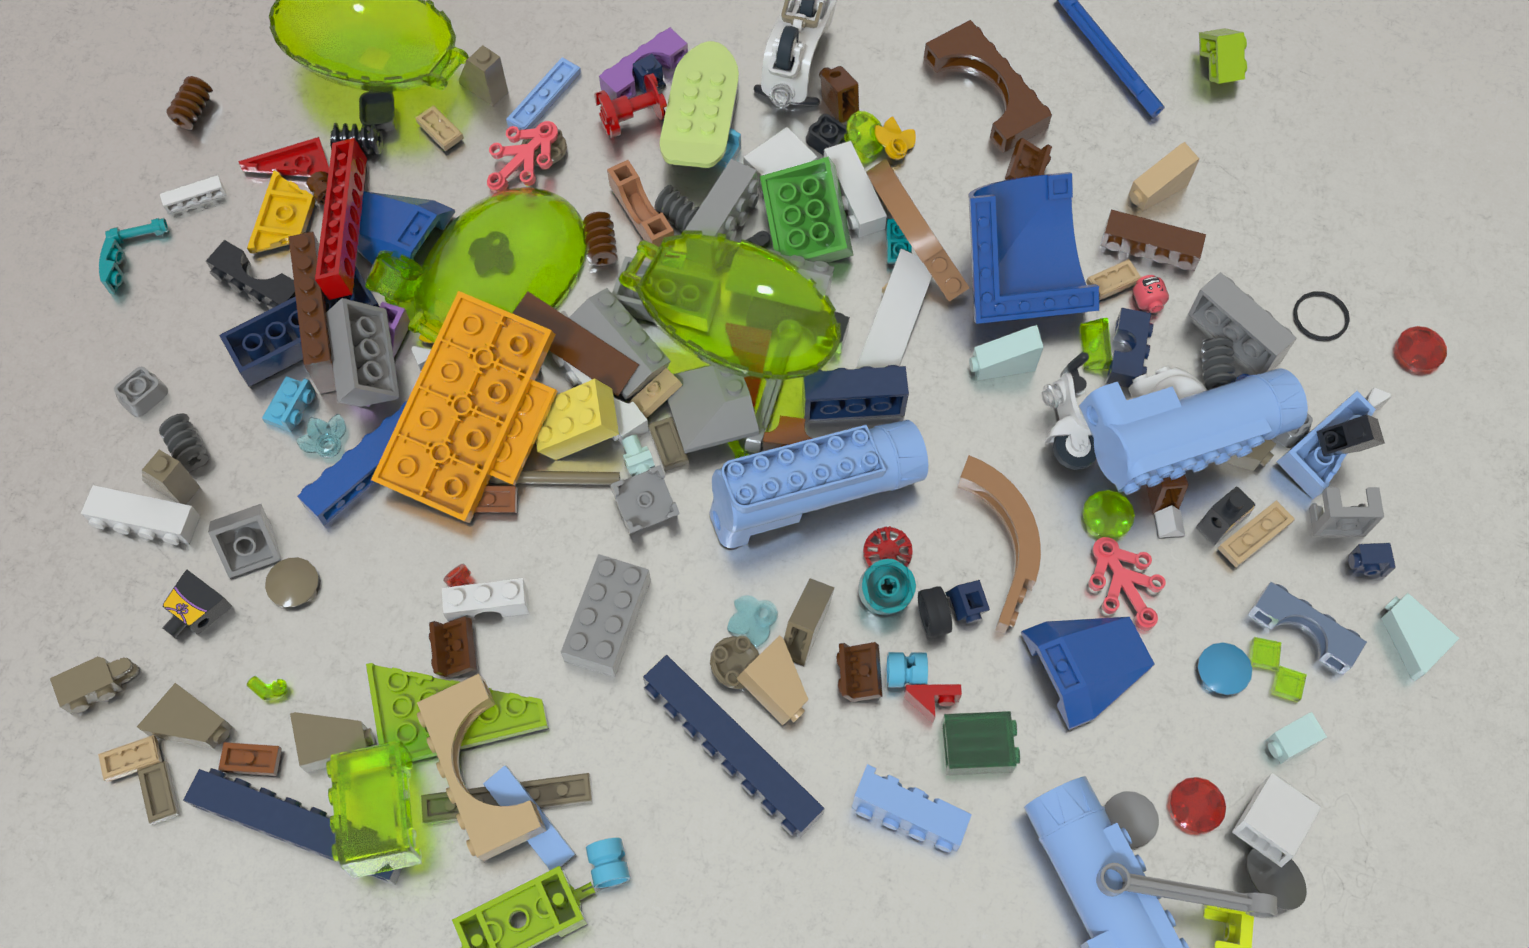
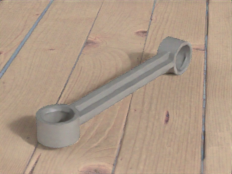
M785 320L778 326L777 340L779 345L756 412L759 434L746 438L745 451L759 453L763 449L764 432L767 431L792 349L797 347L802 340V327L795 320ZM790 329L796 331L798 336L793 339H787L781 333Z
M1119 863L1106 865L1098 872L1096 877L1099 890L1107 896L1114 897L1124 891L1243 911L1253 917H1277V897L1270 894H1245L1130 874ZM1108 869L1115 870L1121 875L1123 880L1121 889L1113 890L1106 885L1104 874Z

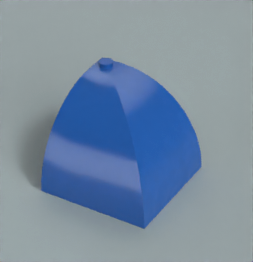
M1071 172L999 181L978 187L968 194L974 321L976 324L1099 311V286L1096 284L1086 285L1079 262L1072 214L1073 183Z

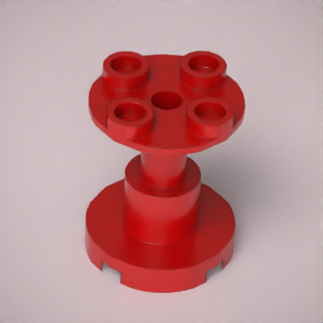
M653 73L644 76L647 93L628 99L624 95L611 100L605 90L594 93L596 106L601 105L600 119L611 138L621 135L619 123L634 118L633 113L652 106L659 120L665 118L666 111L664 108L667 107V103L663 93L659 94L657 91L658 83Z

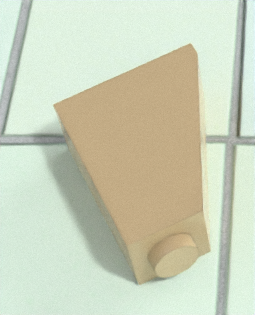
M1183 142L1133 181L1128 194L1131 201L1142 211H1145L1186 188L1199 162V157Z
M779 635L736 679L784 725L789 719L795 722L805 712L802 706L809 699L785 641Z

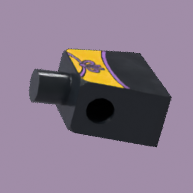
M1236 486L1209 509L1196 528L1215 546L1250 516L1256 504ZM1219 519L1222 526H1217L1213 521Z
M186 570L163 603L162 607L172 617L162 629L174 638L185 627H188L196 634H200L226 613L232 605L221 594L189 570Z

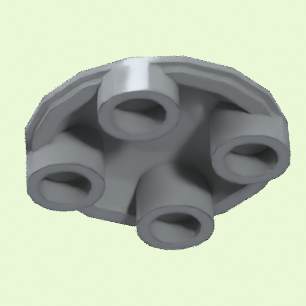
M1123 791L1114 795L1106 803L1105 811L1111 824L1118 823L1120 829L1124 827L1132 841V844L1129 845L1130 848L1148 844L1156 836L1159 827L1158 813L1154 804L1144 795L1137 792Z

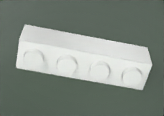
M217 175L161 193L160 197L163 207L170 214L225 196L226 193L223 183Z

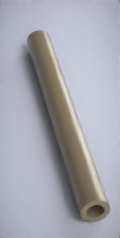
M521 471L516 483L611 485L620 481V472ZM493 476L490 478V483H507Z

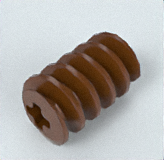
M186 77L183 84L179 87V91L175 94V98L171 101V106L167 108L166 113L171 121L183 129L192 130V123H196L198 121L197 116L202 114L200 108H205V101L210 100L208 93L213 92L211 86L198 77Z
M606 212L590 213L583 220L587 260L597 266H609L618 261L617 248L615 246L616 240L614 238L615 231L613 230L614 223L610 220V214Z

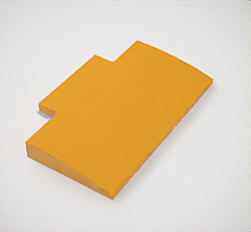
M458 291L371 480L470 523L491 476L514 486L520 476L558 392L556 389L535 381L556 334L550 329Z

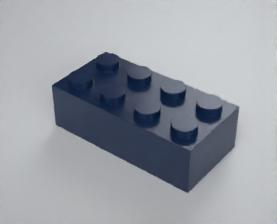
M888 365L882 368L864 366L860 369L837 368L829 371L812 369L808 372H803L802 402L805 422L905 416L909 396L906 366Z

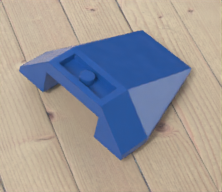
M363 191L357 251L384 277L405 286L417 269L413 257L434 227L444 230L455 214V209L435 200Z
M1130 616L1046 621L1021 631L1032 657L1039 655L1060 697L1057 707L1069 730L1094 720L1155 665Z

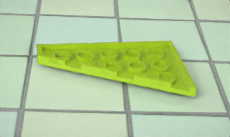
M374 663L366 664L382 766L389 768L437 756V753H432L428 746L426 738L430 735L427 727L423 728L418 720L417 713L420 712L417 702L458 684L460 681L434 678L431 675L413 671L406 672L394 667L387 668L374 665ZM489 688L495 705L484 711L470 725L464 735L460 750L548 728L542 699L530 696L524 697L516 693H505Z

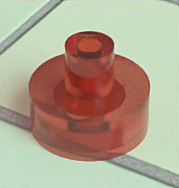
M464 563L452 569L444 577L443 581L448 587L470 585L467 578L470 576L471 571Z

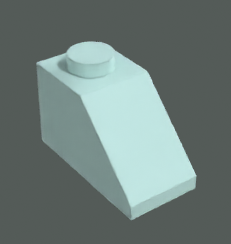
M1311 712L1276 731L1266 740L1271 755L1282 764L1310 751L1327 736Z

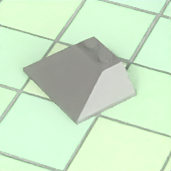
M729 359L673 374L683 385L667 400L684 453L759 434L751 396L737 359Z

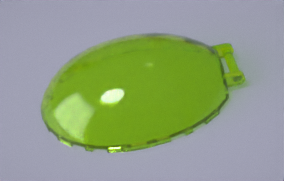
M276 0L269 13V28L280 49L309 72L341 86L381 93L404 92L425 85L444 90L448 86L447 81L469 58L466 51L455 47L456 35L451 20L443 10L439 11L436 9L434 2L431 0Z
M531 187L506 189L477 201L448 226L424 260L415 284L413 298L415 316L410 321L408 329L413 333L418 332L434 343L438 333L425 326V324L429 322L438 329H441L458 291L510 313H513L528 291L556 309L573 288L578 279L577 275L581 265L583 266L585 261L584 225L578 211L560 195L548 190Z
M683 230L680 235L664 237L660 247L643 240L637 245V253L627 270L623 271L618 278L623 286L637 292L643 307L653 322L674 343L701 361L737 376L766 381L805 377L818 372L827 365L839 346L841 327L834 315L836 309L827 295L823 296L815 287L817 283L812 278L808 281L798 272L799 267L787 259L743 239L739 243L726 239V234L718 233L716 237L702 235L700 230ZM645 258H648L652 261L641 278L636 273Z

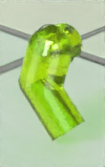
M253 676L247 682V687L265 701L282 698L288 691L287 682L283 679H277V682L273 681L272 684L266 685L257 676Z

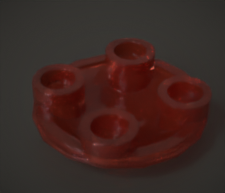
M1415 326L1407 328L1400 334L1395 343V348L1401 358L1414 372L1436 369L1444 363L1447 357V346L1443 338L1436 331L1427 327Z
M1199 777L1186 778L1178 783L1171 793L1170 816L1188 831L1207 834L1219 827L1225 818L1226 803L1224 795L1215 784L1207 779Z

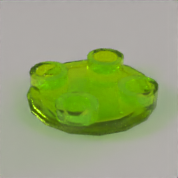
M857 111L847 121V133L844 135L845 141H851L853 146L866 157H873L881 152L884 147L875 136V126L882 125L873 114L866 111Z
M1109 490L1099 491L1091 495L1085 502L1082 513L1084 522L1087 525V531L1093 536L1124 537L1134 524L1135 514L1131 503L1118 492Z

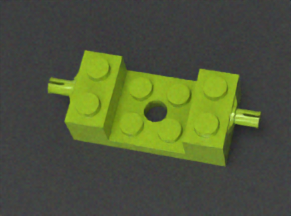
M558 866L452 919V922L462 943L461 948H532L556 935L563 937L586 925L587 922L581 911L580 900L596 892L591 881L574 889L569 884L562 868ZM517 912H523L527 917L525 925L521 928H513L511 926V918Z

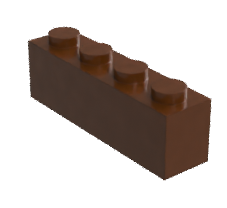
M1111 209L1100 246L1107 247L1113 251L1118 250L1129 253L1135 257L1152 259L1158 263L1178 266L1184 270L1195 271L1201 259L1206 234Z

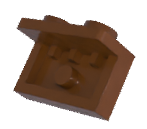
M1020 138L1016 142L1004 179L1044 175L1045 168L1051 160L1052 146L1047 144L1040 149L1024 138Z
M464 616L444 624L437 621L430 622L429 640L432 652L431 665L434 674L453 678L477 670L472 618Z
M871 642L849 646L846 643H840L836 659L841 676L838 680V688L842 696L851 702L883 697L879 644Z

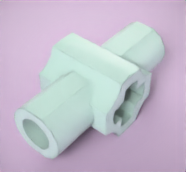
M631 435L622 440L626 451L623 459L631 477L655 467L648 447L641 446L637 435Z

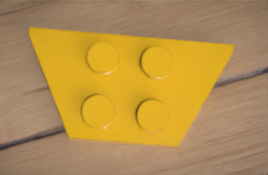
M277 171L272 173L247 246L249 253L252 254L289 245L288 236L305 233L316 202L312 194L306 190H301L294 182L287 181Z

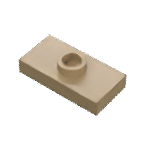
M434 105L415 118L416 122L444 151H447L464 139L463 134Z
M1128 259L1088 277L1086 283L1087 285L1096 284L1099 286L1100 301L1135 285L1141 276Z
M665 368L629 402H634L647 418L683 384Z
M154 735L98 754L103 780L106 782L162 762L158 740Z

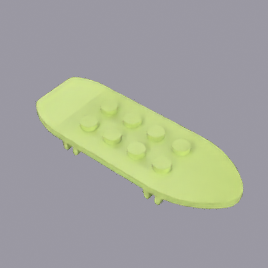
M707 41L694 47L683 56L675 69L660 137V152L664 161L668 164L711 168L723 158L726 152L738 88L739 72L733 55L719 42Z

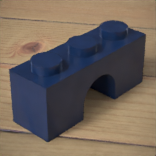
M1121 308L1116 320L1113 341L1126 344L1130 351H1114L1109 362L1106 384L1118 382L1121 387L1129 388L1133 384V379L1147 373V367L1143 366L1144 359L1147 360L1150 353V345H1147V338H1151L1154 324L1150 323L1151 313Z

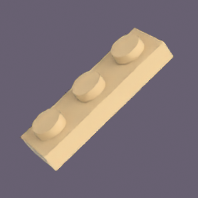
M1276 500L1224 541L1218 549L1237 568L1292 524L1295 518Z

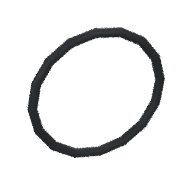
M1313 291L1304 294L1297 300L1293 310L1294 319L1299 328L1308 336L1319 340H1331L1340 337L1347 330L1350 322L1349 311L1345 304L1335 295L1324 291ZM1312 295H1325L1333 298L1341 305L1345 312L1346 322L1344 328L1332 336H1318L1310 333L1302 326L1298 319L1297 310L1299 304L1306 297Z

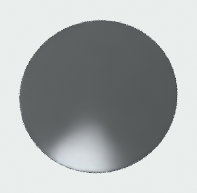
M1253 848L1247 857V870L1256 890L1259 893L1276 896L1277 907L1281 909L1293 910L1300 907L1306 899L1307 888L1305 879L1296 863L1291 859L1281 868Z

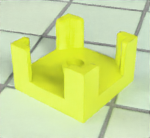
M1204 905L1203 917L1205 919L1226 923L1225 941H1216L1214 948H1252L1253 916H1249L1243 911Z

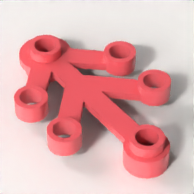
M544 121L535 129L519 130L517 127L511 126L506 130V136L510 142L516 143L520 139L532 140L528 144L502 146L500 143H493L489 147V152L494 159L516 155L499 173L494 172L488 176L487 185L493 193L501 194L507 189L508 181L506 179L523 162L524 170L520 173V180L526 186H531L535 183V150L540 145L541 154L536 159L538 165L542 169H548L552 166L551 144L558 137V128L553 122ZM531 175L528 180H525L526 176Z
M1109 537L1098 539L1093 545V554L1097 559V564L1088 585L1093 591L1102 590L1106 584L1104 574L1107 565H1109L1113 572V577L1108 595L1102 603L1103 611L1107 614H1113L1118 610L1120 606L1118 597L1122 587L1137 612L1134 618L1135 625L1143 631L1153 629L1158 621V615L1155 610L1146 606L1133 583L1148 587L1152 592H1160L1164 588L1166 581L1159 574L1150 577L1123 568L1119 561L1135 564L1138 569L1145 570L1152 562L1150 554L1147 552L1135 554L1119 548L1118 543ZM1102 547H1109L1111 552H1105ZM1139 558L1146 559L1147 564L1140 563ZM1093 579H1099L1102 584L1100 586L1095 585ZM1153 580L1159 581L1160 584H1161V586H1160V587L1154 586L1152 581H1153ZM1106 602H1113L1115 608H1109ZM1143 614H1149L1152 620H1145Z

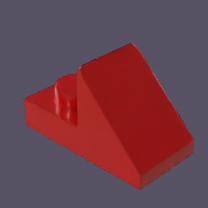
M961 684L906 685L904 690V698L931 723L935 720V703H939L940 706H953L955 702L960 701L962 696Z

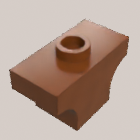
M780 415L777 428L770 432H764L763 451L813 439L805 432V419Z

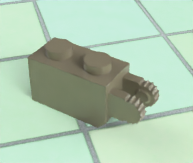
M97 656L51 677L50 681L59 706L70 714L81 713L87 710L90 705L98 701L109 700L116 693L122 691L123 683L137 677L139 667L127 657L108 662L106 659Z

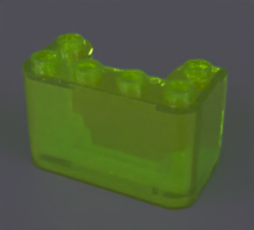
M399 740L332 754L330 761L326 762L328 777L332 780V788L328 789V798L334 810V815L330 816V827L332 833H335L336 844H332L334 861H339L342 869L352 878L422 864L421 849H414L417 835L412 824L408 778L411 777L409 769H413L412 755L404 743Z

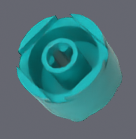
M879 560L868 567L861 575L858 585L859 596L865 607L873 613L879 615L897 613L907 607L913 599L916 591L915 577L908 567L897 560ZM885 581L887 585H892V589L888 594L886 590L881 589Z

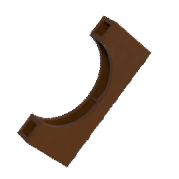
M971 20L925 44L924 59L936 73L948 69L970 70L986 77L998 88L1004 99L1006 110L992 124L990 138L1002 153L1014 148L1020 138L1028 140L1049 128L1052 117L1050 109L1038 99L1035 91L1025 84L1022 76L1013 70L1008 60L1001 56L996 50L995 45L989 42L983 35L980 27L976 26Z
M314 232L288 236L304 366L320 394L336 391L326 319L325 294L315 281L319 242Z

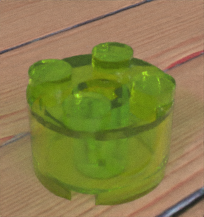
M383 250L378 253L365 287L370 291L381 294L385 297V301L392 305L398 306L400 302H412L425 276V273H422L423 268L407 256L401 254L400 258L392 256V251Z

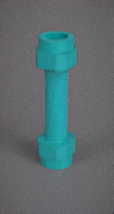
M165 218L151 219L150 224L123 230H120L118 227L111 228L105 231V235L107 238L115 239L118 244H122L124 239L155 233L156 236L169 232V228Z

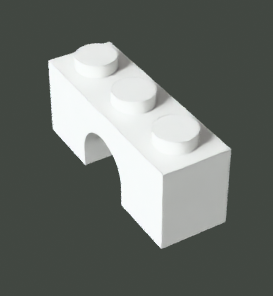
M523 578L442 588L443 614L448 622L464 616L475 621V615L482 612H498L502 617L529 614L527 587Z

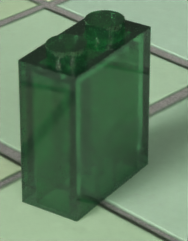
M1011 711L944 714L941 722L946 775L1013 773L1017 764H1020L1019 747L1014 745V737L1017 736L1016 720H1012Z

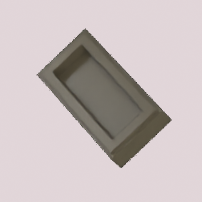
M672 417L648 424L664 471L689 464Z
M163 761L138 770L149 824L154 825L179 816V808L168 763Z

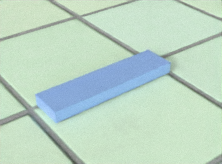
M562 57L507 117V124L515 126L519 130L531 129L579 76L581 68Z
M503 766L483 783L500 806L518 805L529 800L536 804L547 831L527 841L549 870L558 866L562 867L576 855L508 766Z

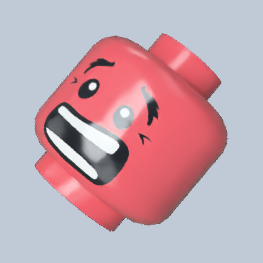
M1154 275L1143 276L1137 280L1133 288L1135 300L1142 311H1149L1150 313L1159 312L1169 300L1167 288L1160 277H1155Z

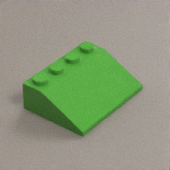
M829 156L760 176L774 250L785 256H801L811 262H832L854 256L836 166Z

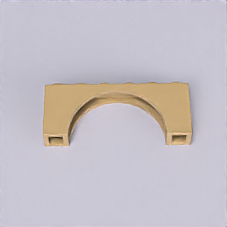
M477 674L417 702L420 712L417 713L418 720L423 728L427 727L430 735L426 738L428 746L432 753H437L440 762H437L436 766L441 777H446L449 784L446 792L451 803H456L459 810L456 818L461 829H466L469 840H466V844L471 855L485 861L546 832L547 830L539 810L531 800L513 806L489 805L475 799L467 790L461 778L459 751L464 735L479 715L495 705L486 680L480 674Z

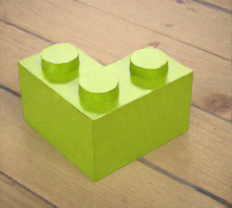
M1227 28L1199 32L1200 56L1209 58V81L1220 84L1245 79L1247 71V61L1245 60L1247 40L1244 32Z

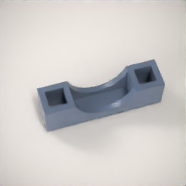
M1273 582L1266 586L1248 613L1250 617L1269 629L1286 623L1304 627L1314 636L1318 643L1319 660L1342 675L1353 667L1367 643L1357 632L1344 628L1336 623V620L1330 615L1320 613L1308 601L1298 599L1290 594L1284 586L1274 584Z

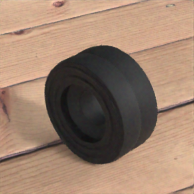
M936 586L918 591L919 612L927 635L929 637H936L951 633L952 616L942 587Z

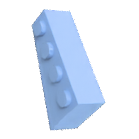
M1356 391L1276 462L1312 499L1316 498L1329 486V482L1337 473L1347 455L1323 456L1316 431L1366 414L1372 416L1376 409Z
M867 764L852 804V808L856 809V814L867 819H871L872 816L883 821L882 824L893 830L902 828L909 831L908 835L914 839L925 841L926 838L936 843L935 846L943 851H958L972 814L939 798H935L932 802L928 800L929 795L916 787L905 789L902 787L899 779L891 775L880 777L874 774L876 768Z

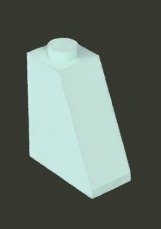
M1037 325L975 347L972 357L969 358L971 372H975L977 381L1036 371L1044 348Z
M1409 593L1401 599L1395 596L1384 607L1388 612L1381 619L1410 677L1414 681L1426 674L1460 639Z

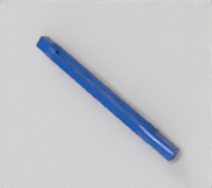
M1058 0L1063 9L1152 118L1157 117L1165 106L1078 0Z

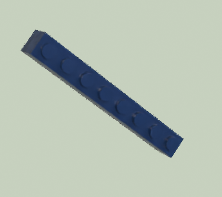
M667 654L643 676L646 693L654 700L658 697L665 704L663 709L673 719L677 716L684 723L682 725L683 729L692 738L696 735L703 742L701 744L702 748L710 756L713 757L716 754L723 761L721 763L723 769L731 776L736 774L743 781L741 783L743 789L751 796L756 794L762 800L761 806L771 816L775 813L782 820L781 826L790 835L793 836L796 833L801 838L824 814L825 808Z
M213 768L209 772L201 769L198 770L183 799L184 802L192 807L394 885L410 853L403 847L404 842L397 838L388 836V839L384 840L377 837L379 832L363 826L361 830L351 827L353 822L337 816L336 820L326 817L327 812L315 807H311L310 811L301 808L302 803L295 799L286 797L285 801L275 798L277 793L261 787L259 791L250 788L251 783L240 778H235L234 782L225 779L227 774Z

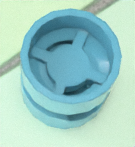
M888 652L887 686L904 687L906 683L909 685H927V652H911L909 656H905L903 652Z
M608 838L586 846L588 861L594 865V868L591 870L594 888L611 887L630 880L627 862L622 861L625 852L621 838Z

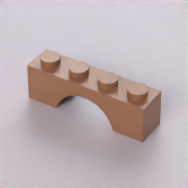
M626 160L608 168L609 186L653 256L662 253L663 248L670 249L674 247V230L663 213L659 214L651 205L641 184L640 177L630 161Z

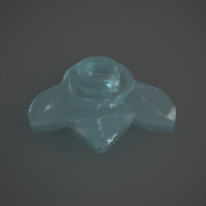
M339 414L334 415L328 423L321 419L310 417L307 424V435L297 438L296 442L300 449L306 453H318L323 458H332L342 448L340 440L346 432L345 421ZM333 444L331 448L325 449L327 445Z
M749 595L739 597L734 601L738 612L730 618L727 630L735 634H747V637L756 648L769 638L770 626L777 620L778 610L768 600L758 601ZM762 609L768 610V615L765 618L760 617Z

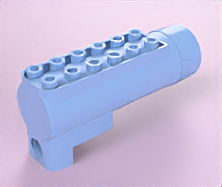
M1283 368L1250 375L1239 381L1182 399H1178L1172 386L1126 400L1119 383L1114 382L1094 390L1079 405L1094 438L1095 455L1102 472L1116 485L1118 492H1125L1126 495L1138 491L1141 488L1140 486L1145 484L1148 487L1158 485L1167 477H1170L1171 480L1177 479L1185 475V471L1191 469L1193 472L1201 471L1212 462L1219 465L1230 460L1231 456L1237 455L1238 458L1246 456L1252 452L1251 448L1261 445L1265 440L1273 439L1277 435L1300 428L1304 424L1308 412L1307 399L1301 383L1295 375Z
M903 420L878 425L871 429H868L867 425L727 461L722 468L716 469L712 475L713 501L709 514L720 543L727 548L747 545L751 535L798 523L804 513L885 491H894L925 480L928 474V455L923 437L912 421Z
M1086 776L1064 783L1024 806L1039 836V842H1041L1091 938L1080 945L1081 948H1189L1184 938H1178L1173 928L1176 926L1175 920L1168 909L1163 910L1158 900L1161 897L1128 891L1112 897L1103 894L1099 890L1096 877L1098 872L1106 865L1119 863L1130 874L1145 876L1146 866L1141 857L1134 855L1129 845L1132 844V841L1124 827L1120 829L1118 823L1111 824L1105 807L1099 802ZM1108 869L1105 872L1104 881L1106 885L1113 890L1121 889L1123 885L1121 875L1112 869Z

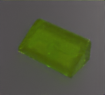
M1108 318L1081 323L1082 352H1086L1089 355L1088 361L1083 364L1084 369H1109L1112 362Z

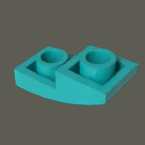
M887 219L886 223L887 264L896 263L901 249L912 253L911 244L894 219Z
M106 237L99 258L100 281L108 292L115 294L118 286L123 281L124 274L118 267V264L122 262L124 251L115 239Z

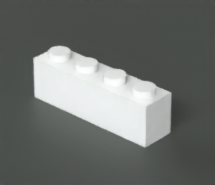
M848 141L824 149V158L829 156L836 166L844 210L848 214L850 228L852 230L855 229L858 237L884 230L887 215L852 142Z
M95 485L92 486L81 511V514L89 521L88 524L92 527L104 529L106 526L122 534L134 532L150 540H153L154 537L162 538L163 541L173 545H178L179 542L189 544L200 518L197 511L190 505Z

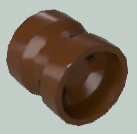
M323 171L312 174L306 182L307 187L314 193V198L320 205L325 204L328 174Z

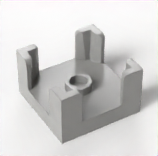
M661 465L610 485L629 534L680 514L676 502H673L665 483V474Z
M1326 487L1322 492L1325 512L1322 506H1317V503H1313L1309 507L1313 536L1365 537L1384 518L1380 488L1368 487L1366 489L1368 507H1366V504L1342 507L1340 489L1338 487Z

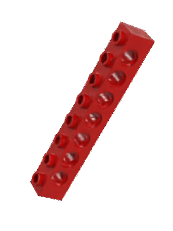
M355 138L332 143L315 281L329 300L353 294L367 158Z

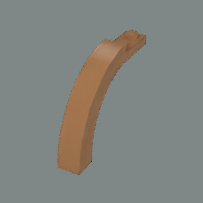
M885 158L866 171L892 217L948 301L950 302L968 290L970 287L923 218L887 159Z
M968 455L960 476L958 488L978 496L997 512L1008 528L1014 545V576L995 631L1005 634L1008 626L1014 627L1019 612L1014 610L1017 602L1022 604L1027 589L1032 591L1037 580L1041 559L1039 531L1028 503L1015 485L994 467Z

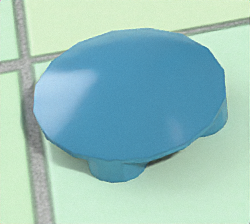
M1224 642L1212 644L1204 649L1199 657L1198 671L1203 680V686L1208 691H1215L1225 695L1237 694L1243 691L1251 681L1252 666L1250 659L1243 650L1233 644Z

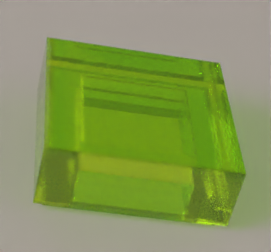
M1254 637L1251 643V665L1277 670L1280 665L1281 642Z
M1279 666L1272 693L1299 702L1302 699L1307 674Z

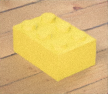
M593 379L556 395L536 438L537 452L558 460L619 435L612 388Z

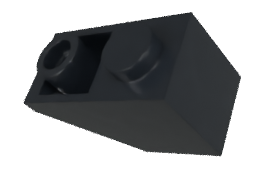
M1367 414L1316 431L1322 454L1325 457L1360 452L1385 444L1378 419Z

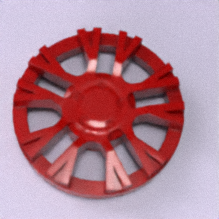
M891 526L874 530L867 537L863 548L864 559L869 567L872 565L869 558L875 555L880 560H897L896 558L899 556L906 561L904 565L908 567L913 554L912 544L907 535L902 530ZM883 532H885L886 539H887V540H884V541H883V538H882V535H881V533H883ZM890 532L897 534V539L891 540L889 537ZM876 536L880 540V544L875 545L870 541ZM903 539L905 542L898 546L896 543ZM908 547V555L899 552L901 548ZM868 548H877V552L868 551Z

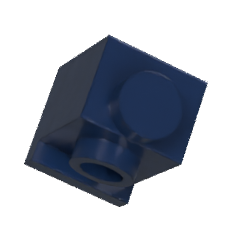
M653 54L633 63L634 81L643 93H647L644 76L652 73L655 75L658 83L657 91L666 87V83L663 81L662 65Z
M1391 543L1358 544L1350 553L1348 559L1349 566L1353 569L1354 573H1364L1367 576L1380 573L1381 577H1386L1396 568Z
M980 580L957 585L945 592L946 596L950 597L958 621L966 620L967 624L982 620V614L990 610Z

